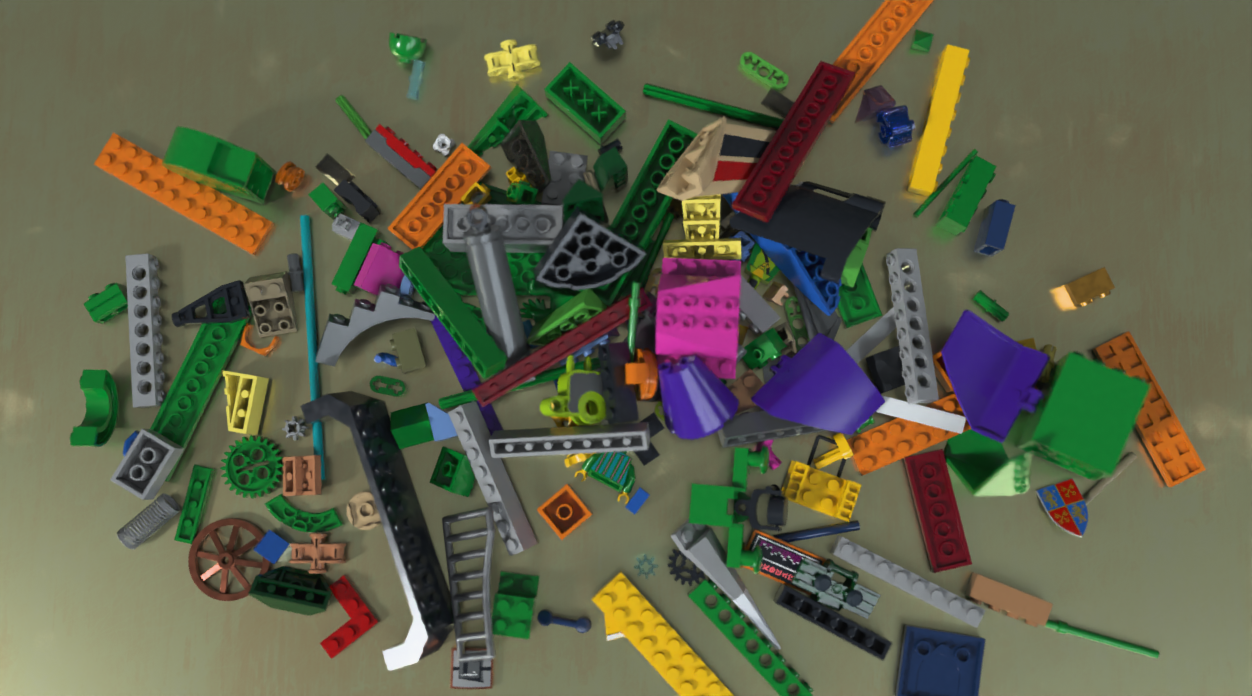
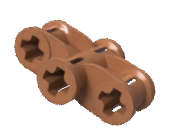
M310 533L311 543H290L292 558L289 560V563H311L309 573H326L325 563H346L344 547L347 546V543H325L327 533Z

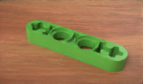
M791 296L785 301L784 310L795 338L798 353L803 348L798 345V339L804 337L808 342L810 340L797 297ZM791 301H793L794 304H798V306L795 308L796 314L800 312L801 315H795L793 317L790 316L794 314L793 308L788 307ZM800 319L803 322V327L800 329L795 328L793 320Z

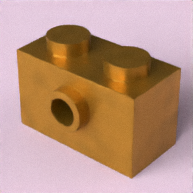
M1105 267L1064 285L1074 306L1080 304L1081 307L1092 303L1091 299L1096 296L1103 298L1110 295V290L1115 288Z

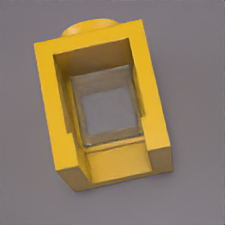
M475 182L462 196L461 201L464 204H487L492 198L490 195L491 190L483 183L479 185Z

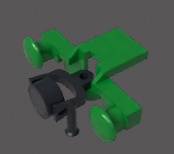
M763 445L761 451H751L752 449L735 447L732 487L692 483L689 523L729 527L726 567H753L754 574H758L762 567V548L757 544L755 550L744 549V524L738 522H745L749 519L750 525L754 529L782 531V527L779 526H786L788 517V497L781 496L784 495V491H780L778 485L772 484L765 489H755L751 496L745 493L747 492L748 474H750V467H760L761 474H765L768 470L770 454L766 445ZM762 494H771L768 502L767 521L769 525L774 526L761 525L758 521L757 506ZM728 499H734L733 515L727 514ZM743 504L746 506L745 511L741 508Z

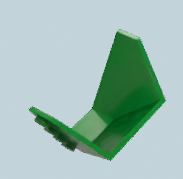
M972 429L948 439L944 449L945 460L973 496H1012L1023 494L1030 488L1031 452L1029 450L1009 459L1000 442L978 434Z

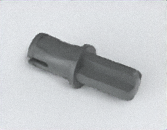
M296 253L287 255L289 273L287 274L290 275L292 292L303 291V271L300 268L299 255Z

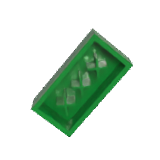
M571 62L544 89L546 97L600 145L626 119V111Z

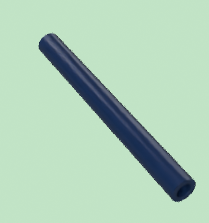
M857 520L772 536L789 543L860 530V524Z

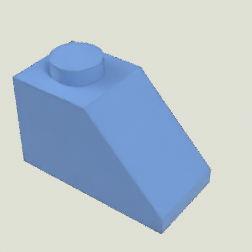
M427 403L426 408L434 441L440 442L458 437L449 414L434 404Z

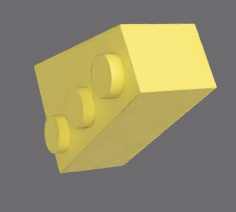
M223 371L226 382L224 392L227 395L228 406H226L228 431L258 435L269 378Z

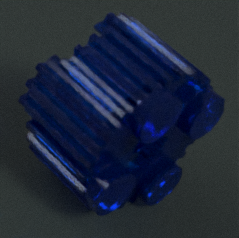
M906 105L882 110L877 113L875 119L876 123L880 122L878 138L881 144H886L892 148L912 142L911 134L912 131H915V123L913 120H909Z

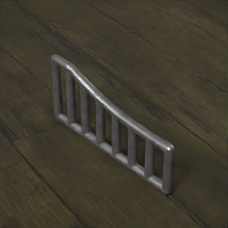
M486 507L442 518L458 661L461 663L495 658L490 600L495 524L493 509ZM482 516L486 517L487 528L451 535L450 523ZM487 536L484 549L454 554L453 542ZM484 557L483 569L456 574L455 562ZM483 578L482 590L458 594L457 582ZM482 598V611L461 614L459 602ZM484 619L485 631L463 634V621ZM486 640V652L465 654L464 642Z

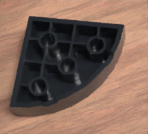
M577 206L533 271L536 280L549 286L572 288V290L596 288L618 279V276L626 271L629 272L641 261L646 252L641 244Z

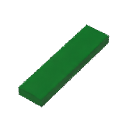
M194 464L175 541L192 544L198 535L215 468Z

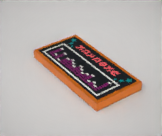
M753 529L745 550H755L757 544L761 546L763 560L759 574L811 595L812 592L792 583L791 580L804 557L820 565H823L826 559L763 531ZM743 566L753 571V567Z

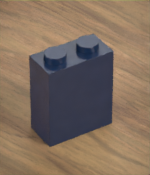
M999 199L985 208L974 252L992 257L1004 250L1016 205L1010 204L1008 200Z

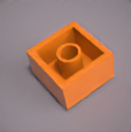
M566 484L537 509L561 540L593 514L569 484Z

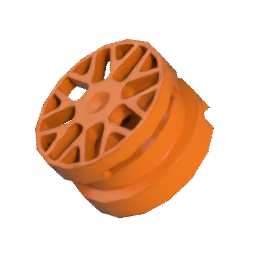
M289 161L280 168L275 182L283 185L287 191L291 192L300 185L305 171Z

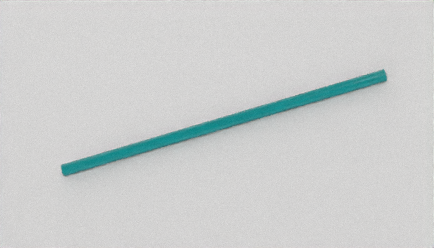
M301 215L300 227L311 401L320 397L319 365L318 362H315L318 348L310 216ZM322 422L312 423L314 455H321V480H324L325 465Z

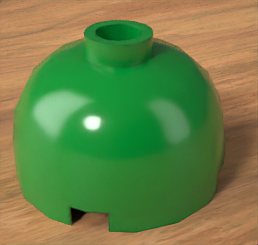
M390 32L389 48L394 56L400 58V62L411 63V60H418L425 53L427 39L422 38L421 42V38L398 33L394 37L395 33Z

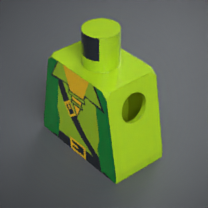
M757 243L754 245L744 270L750 276L747 282L755 290L760 282L768 285L780 271Z

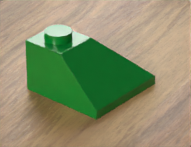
M443 446L429 483L451 493L469 497L475 477L468 457Z

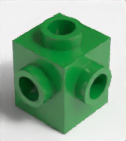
M519 180V183H511L508 187L506 201L513 203L512 205H534L538 189L530 187V183Z

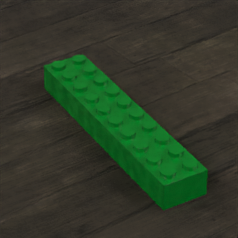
M669 119L610 225L641 244L644 250H646L673 200V197L659 193L656 189L698 135V133ZM637 265L629 272L626 271L618 276V279L590 289L607 307L618 302Z

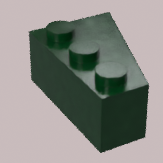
M613 147L597 158L593 166L595 170L594 176L599 191L603 196L616 188L617 190L623 188L628 181V166L617 149Z

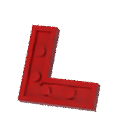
M346 574L329 586L335 598L351 618L320 643L331 659L380 622Z

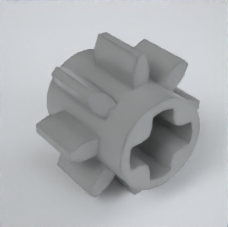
M293 416L292 421L285 420L286 426L282 430L287 432L286 438H290L292 435L294 440H298L299 436L305 437V429L309 428L303 424L305 419L298 421V418ZM294 425H297V432H293L295 430Z

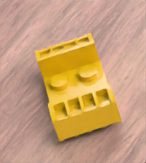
M791 460L781 490L784 491V495L781 496H787L791 502L849 522L862 485Z

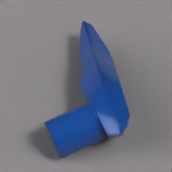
M382 352L376 354L374 360L376 363L383 361L388 365L397 367L395 358L398 357Z

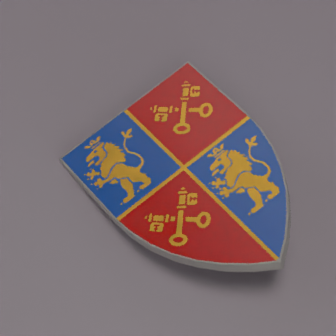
M1073 478L1036 490L1041 503L1052 521L1064 531L1082 538L1088 524V509Z

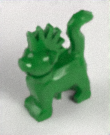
M531 278L527 282V290L535 296H549L550 308H546L544 299L540 303L538 298H536L535 302L529 298V304L522 303L525 308L520 309L524 313L521 314V318L534 319L536 324L578 294L554 290L544 286L535 288V279Z

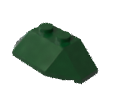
M282 566L264 574L256 575L248 594L271 608L310 616L327 610L333 592L321 574Z

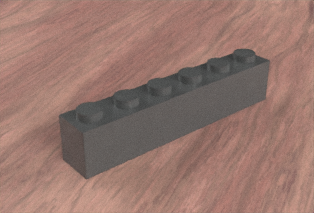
M762 409L752 413L743 412L739 415H734L732 419L728 418L723 423L724 427L718 430V435L722 448L828 430L778 418Z

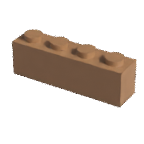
M974 572L971 574L964 593L970 596L969 601L979 605L985 602L989 604V609L1000 612L1001 609L1007 611V616L1017 620L1019 616L1025 618L1026 624L1036 628L1038 624L1046 625L1053 606L1052 603Z

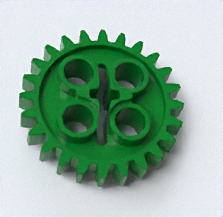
M250 435L249 439L242 437V442L235 440L236 446L229 445L231 452H224L228 458L221 459L222 462L226 463V466L220 467L221 470H226V473L221 475V477L228 478L224 484H232L229 490H236V495L243 493V498H248L249 495L251 498H256L257 495L264 497V492L270 494V487L276 489L277 485L275 482H282L278 477L283 475V471L280 470L283 467V464L280 463L283 457L278 456L282 450H274L277 444H270V439L263 441V436H258L257 439L253 435ZM259 450L263 452V456L260 460L257 458V452ZM240 456L244 457L243 465L238 463ZM267 460L269 461V464L254 467L253 470H245L240 473H237V470L251 467L253 466V464H260ZM264 468L268 470V476L266 478L262 476V470ZM246 474L249 476L250 479L247 484L244 483L243 480Z

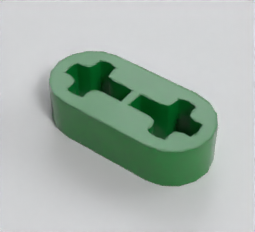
M374 376L370 380V388L376 393L401 397L407 392L406 383L399 379ZM381 379V383L387 384L386 388L379 387V390H377L375 382H379ZM400 383L399 386L402 387V391H398L396 394V390L390 389V386H397Z

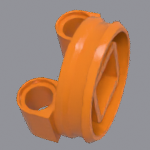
M635 348L634 363L625 364L626 384H634L636 401H642L643 399L648 401L655 395L658 386L657 360L650 349Z

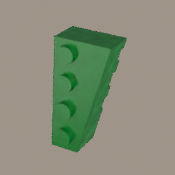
M976 155L970 161L936 225L955 236L960 232H964L978 209L980 200H982L987 192L986 187L988 183L990 184L996 175L994 171L997 166Z

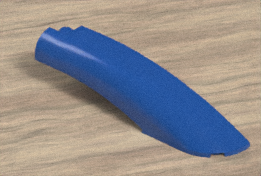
M738 193L723 194L731 208ZM732 209L735 214L740 212L735 209ZM750 234L772 262L810 301L827 316H830L835 311L841 298L839 296V287L842 284L841 279L839 284L820 278L826 258Z

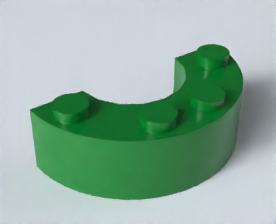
M83 369L79 383L80 389L86 397V414L79 426H73V432L70 434V446L101 447L109 441L117 423L118 391L112 375L107 370Z

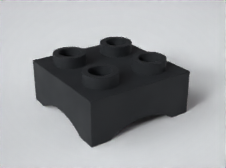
M344 179L334 189L347 203L353 204L356 212L369 224L380 214L376 209L378 205L354 182L348 183Z
M900 346L865 358L880 394L905 385L902 375V360L899 355Z

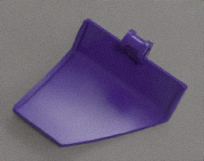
M965 309L941 351L955 395L971 429L978 434L1003 443L1021 410L1024 409L1035 413L1038 402L1044 398L1045 395L1039 390L1034 389L1045 369L1050 356L1019 344L970 310Z
M821 333L812 338L792 359L782 355L780 357L781 360L775 366L772 365L770 367L774 376L751 397L754 404L772 416L852 435L885 403L877 388L839 343Z

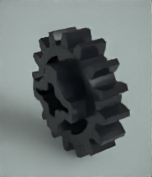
M672 550L675 555L669 556L672 563H669L668 567L673 568L670 571V575L676 574L675 581L681 579V585L688 581L689 586H692V581L699 584L700 577L702 579L706 578L702 570L697 574V566L694 563L691 569L684 567L686 560L689 558L680 550ZM681 555V563L676 566V560ZM680 573H690L691 577L682 576Z

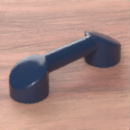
M549 609L541 610L537 616L538 622L542 626H548L551 623L576 628L579 633L588 632L592 626L591 620L586 616H581L578 620L553 616Z

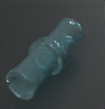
M413 60L412 73L408 78L410 83L406 97L414 100L419 99L420 86L424 81L422 76L425 63L421 60Z

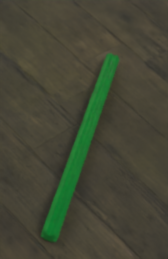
M645 83L643 88V94L775 129H779L784 119L648 83Z
M599 358L591 359L592 370L600 369ZM585 361L574 363V370H584ZM566 366L540 372L535 375L536 380L524 382L509 392L558 380L563 373H566ZM470 390L440 398L439 406L441 409H446L477 401L478 399L473 391Z

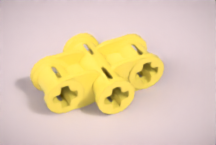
M513 39L505 40L500 44L504 51L493 52L484 56L488 64V76L495 77L509 73V81L523 79L524 73L521 70L536 68L541 64L537 58L536 45L529 44L516 48L517 41Z

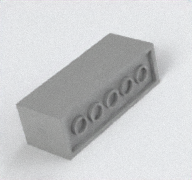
M444 204L443 244L450 252H466L462 234L471 229L467 221V214L469 208L474 204ZM482 204L488 210L489 225L495 224L500 226L506 253H546L564 226L563 205ZM475 212L472 214L473 218L476 220H480L483 218V215L480 212Z

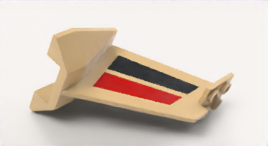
M722 117L702 128L665 175L656 190L659 193L682 201L691 197L738 193L776 132L726 123L727 119Z

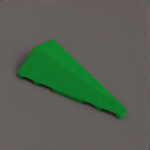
M517 84L468 145V148L478 156H481L487 149L498 146L518 134L519 130L526 126H532L536 120L541 117L545 118L549 114Z

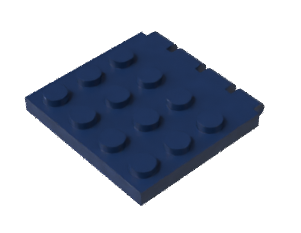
M905 625L895 696H978L985 638Z

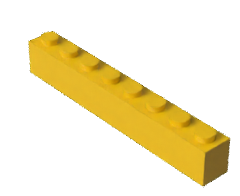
M947 44L942 51L906 189L907 192L928 197L937 189V174L941 173L943 163H940L941 158L946 154V139H949L952 132L950 123L955 119L957 110H954L955 104H958L961 97L959 89L960 86H963L966 75L963 74L964 69H967L970 62L968 49Z

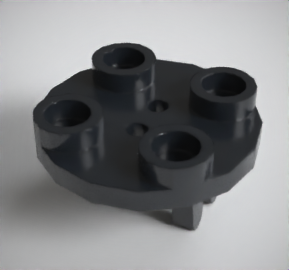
M612 20L605 25L606 29L602 32L597 31L591 36L594 47L604 43L608 48L616 50L617 43L623 45L619 32L624 28V23L620 20Z

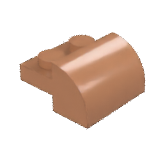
M321 455L283 457V496L321 495Z

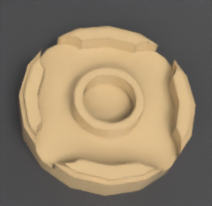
M371 491L360 492L351 498L347 505V517L353 526L361 530H370L382 523Z

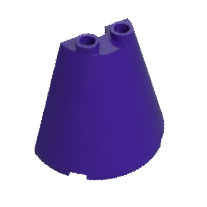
M696 355L683 357L677 364L665 362L658 365L664 421L671 434L674 433L682 439L702 438L717 432L724 427L723 423L728 418H733L738 409V398Z

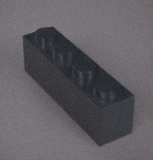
M628 342L607 343L598 346V358L601 365L600 375L603 380V396L606 402L608 424L639 420L634 384H626L625 364L631 363Z

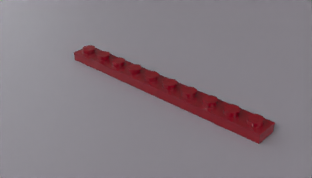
M642 287L639 294L641 306L638 307V313L652 306ZM631 294L474 387L472 391L481 406H486L630 318L629 297H631Z

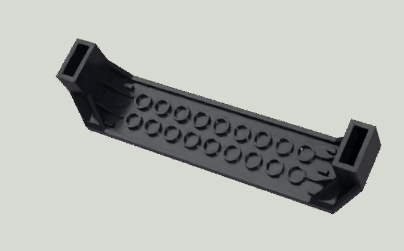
M353 391L326 394L301 405L306 424L336 419L350 427L414 617L407 639L382 651L390 671L418 662L441 648L454 628L451 597L401 450L391 432V421L384 401Z

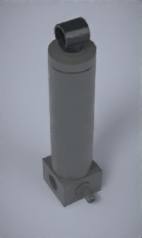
M474 204L469 208L467 214V221L471 229L465 231L462 235L486 332L494 338L497 347L506 354V369L531 354L532 349L526 339L500 226L495 224L489 225L487 208L482 204ZM475 212H480L483 215V218L480 220H476L473 218L472 214ZM536 376L530 378L525 382L536 380Z

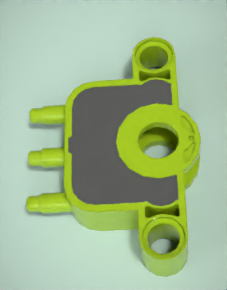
M567 356L566 373H563L558 379V396L545 398L540 403V410L544 415L571 417L572 421L581 426L608 420L606 417V402L603 396L604 387L600 375L601 372L592 371L590 357H585L584 370H574V356ZM551 402L554 405V410L551 408ZM586 404L589 406V414L585 408Z

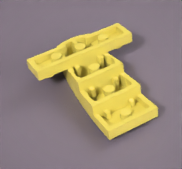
M721 194L691 197L682 201L685 239L663 240L664 258L708 260L742 258L741 238L719 239Z

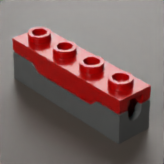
M379 124L365 142L421 190L436 173L437 168L431 162L426 164L422 160L423 156L418 151L414 150L412 152L408 148L410 145L404 139L400 138L398 140L394 136L396 133L388 126L384 128Z

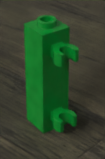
M360 222L331 283L337 287L336 291L344 295L347 292L354 294L356 288H359L354 286V283L372 244L380 245L382 242L390 246V244L380 239L382 233L378 229Z

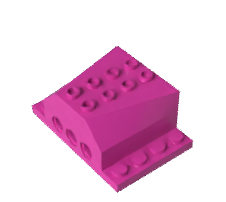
M684 258L662 259L656 320L657 365L665 362L677 364L683 357L696 355L719 379H736L741 261Z

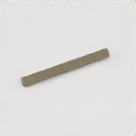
M1130 452L1116 466L1112 476L1103 478L1083 497L1086 505L1137 458L1136 454Z

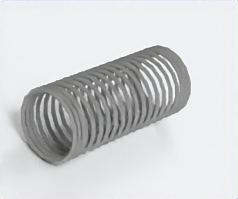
M162 493L157 497V500H154L149 506H146V509L138 513V516H135L127 525L119 529L117 537L124 546L134 550L152 536L155 531L160 529L163 524L168 522L171 517L178 514L180 508L171 496Z

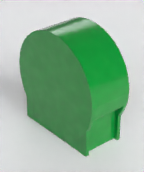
M186 127L175 128L162 161V165L165 168L187 179L226 194L249 199L263 205L273 176L276 174V171L257 153L218 137Z

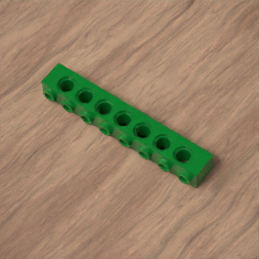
M702 579L699 584L687 593L689 598L780 696H813L812 692L814 690L807 682L801 683L798 679L800 675L793 667L788 669L784 664L786 660L779 652L775 655L770 649L773 647L765 637L761 639L757 635L759 632L752 623L748 625L743 620L745 618L744 614L738 608L734 610L729 605L732 603L731 600L724 593L720 595L716 591L718 586L711 579L708 581ZM707 596H716V602L713 605H708L706 603ZM722 610L730 611V616L727 619L719 617ZM737 624L743 626V631L740 634L733 632V628ZM750 639L757 641V645L753 649L747 647V642ZM769 654L771 657L770 661L762 663L760 661L762 655ZM777 669L784 670V675L781 678L774 677ZM791 684L798 685V689L794 693L788 692Z

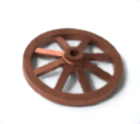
M238 518L221 519L202 529L194 539L188 557L190 575L196 586L207 596L220 601H235L249 596L248 593L252 585L236 566L261 568L259 574L270 571L271 562L264 557L263 562L240 559L241 554L258 544L264 533L251 522ZM233 525L228 546L225 550L216 529ZM240 527L248 530L255 536V539L234 551ZM208 535L213 540L219 555L199 551ZM198 557L217 561V564L201 575L198 568ZM226 557L229 559L228 563L225 561ZM222 569L219 592L211 588L205 580ZM229 570L245 590L238 593H227Z

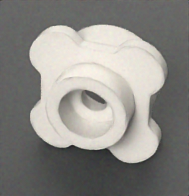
M440 134L433 144V149L447 156L450 153L451 147L455 145V141L446 137L445 134Z

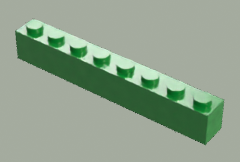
M421 247L401 254L399 268L484 380L504 370L507 360L506 354L497 347L494 338L487 334L483 324L476 320L472 310L466 307L460 294L452 289L451 283L442 276L439 267L432 263L429 254L424 252Z

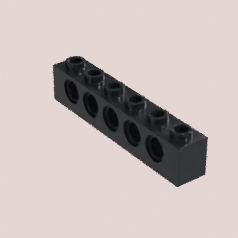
M781 584L773 600L783 608L883 661L892 645V642L785 584Z

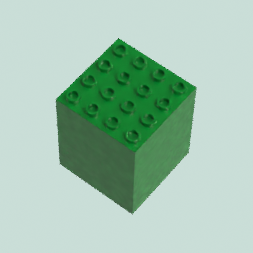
M1069 352L1058 360L1054 368L1051 369L1049 382L1044 384L1041 391L1045 396L1038 402L1036 412L1031 414L1017 448L1025 452L1029 450L1034 456L1092 481L1112 476L1151 385L1145 383L1146 380L1141 377L1126 375V372L1122 369L1106 367L1105 363L1100 360L1093 359L1092 361L1085 358V355L1080 352Z

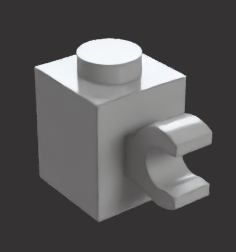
M340 213L333 221L332 231L352 241L360 222Z

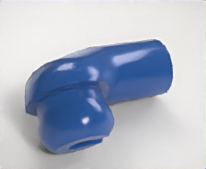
M136 430L125 440L122 453L124 457L140 433Z

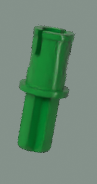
M979 290L972 298V300L986 309L985 312L989 311L1000 321L1003 322L1008 318L1009 312L997 304V300H992L982 290Z

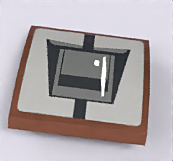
M452 647L450 688L492 689L493 659L461 663L458 661L457 647ZM465 647V654L487 651L486 647Z

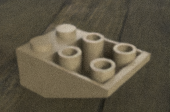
M287 271L250 277L244 283L259 338L296 332L298 330L293 292Z

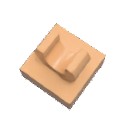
M774 281L763 294V297L767 301L782 306L783 303L780 302V299L782 297H789L787 293L788 288L784 284Z

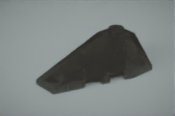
M519 120L500 144L507 159L517 166L516 169L519 172L524 173L526 180L535 189H538V193H542L552 181L544 135L537 121Z

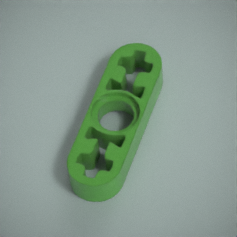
M745 52L741 56L740 67L744 71L777 91H782L787 87L789 78L786 73L752 52ZM749 58L752 59L751 63H749L748 65L745 64L746 60H748ZM766 67L769 70V74L762 76L759 73V69ZM774 72V78L772 77V80H769ZM782 78L783 83L778 85L776 79Z

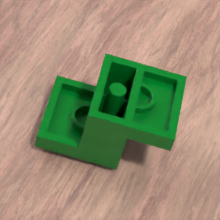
M508 571L500 572L498 591L494 596L492 611L493 635L530 639L540 576Z

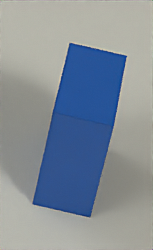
M640 487L625 507L633 514H636L650 494Z
M268 530L253 550L272 564H275L290 544L271 530Z

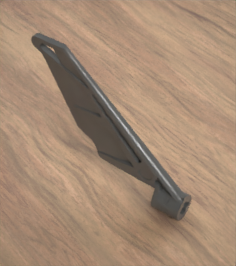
M793 284L809 340L818 333L834 340L842 321L835 311L830 316H827Z

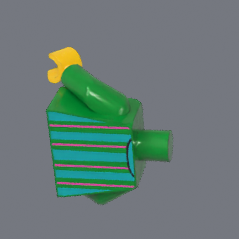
M627 451L595 453L584 462L582 470L575 473V478L579 473H583L584 478L581 482L590 476L620 492L618 502L621 496H626L625 504L629 502L628 493H631L636 479L635 469L631 464L632 458L626 455Z

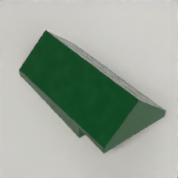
M578 179L562 200L564 225L577 206L604 222L603 194Z

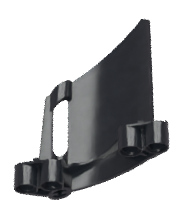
M806 181L799 187L795 185L789 186L768 222L742 212L737 213L729 220L732 228L826 258L820 278L839 284L848 257L868 227L876 232L886 201L870 196L865 197L856 193H847ZM820 189L848 199L842 201L814 191Z

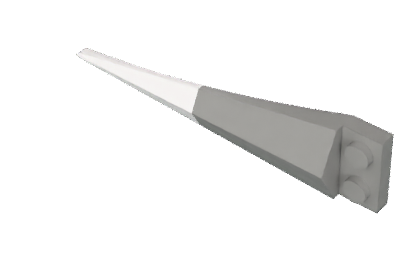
M688 518L671 535L677 547L732 599L775 649H781L736 569L726 567L727 554L712 528H708L707 525L689 523Z

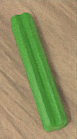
M340 95L336 98V103L362 136L367 139L372 133L371 129L345 96Z

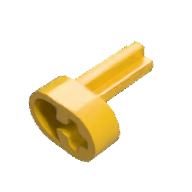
M843 433L833 435L838 445L837 448L812 459L817 470L843 457L846 460L854 456Z

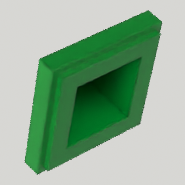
M915 30L911 48L930 52L934 34Z

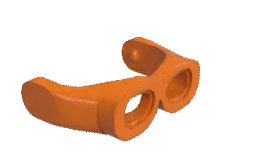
M247 323L242 333L240 345L266 357L277 345L279 337L275 336L268 347L261 349L253 348L247 338L251 324Z

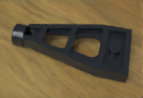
M241 280L221 285L178 312L172 313V321L176 327L188 324L234 323L250 318L244 284ZM224 297L227 312L225 314H215L213 302ZM205 305L207 316L197 318L195 309Z

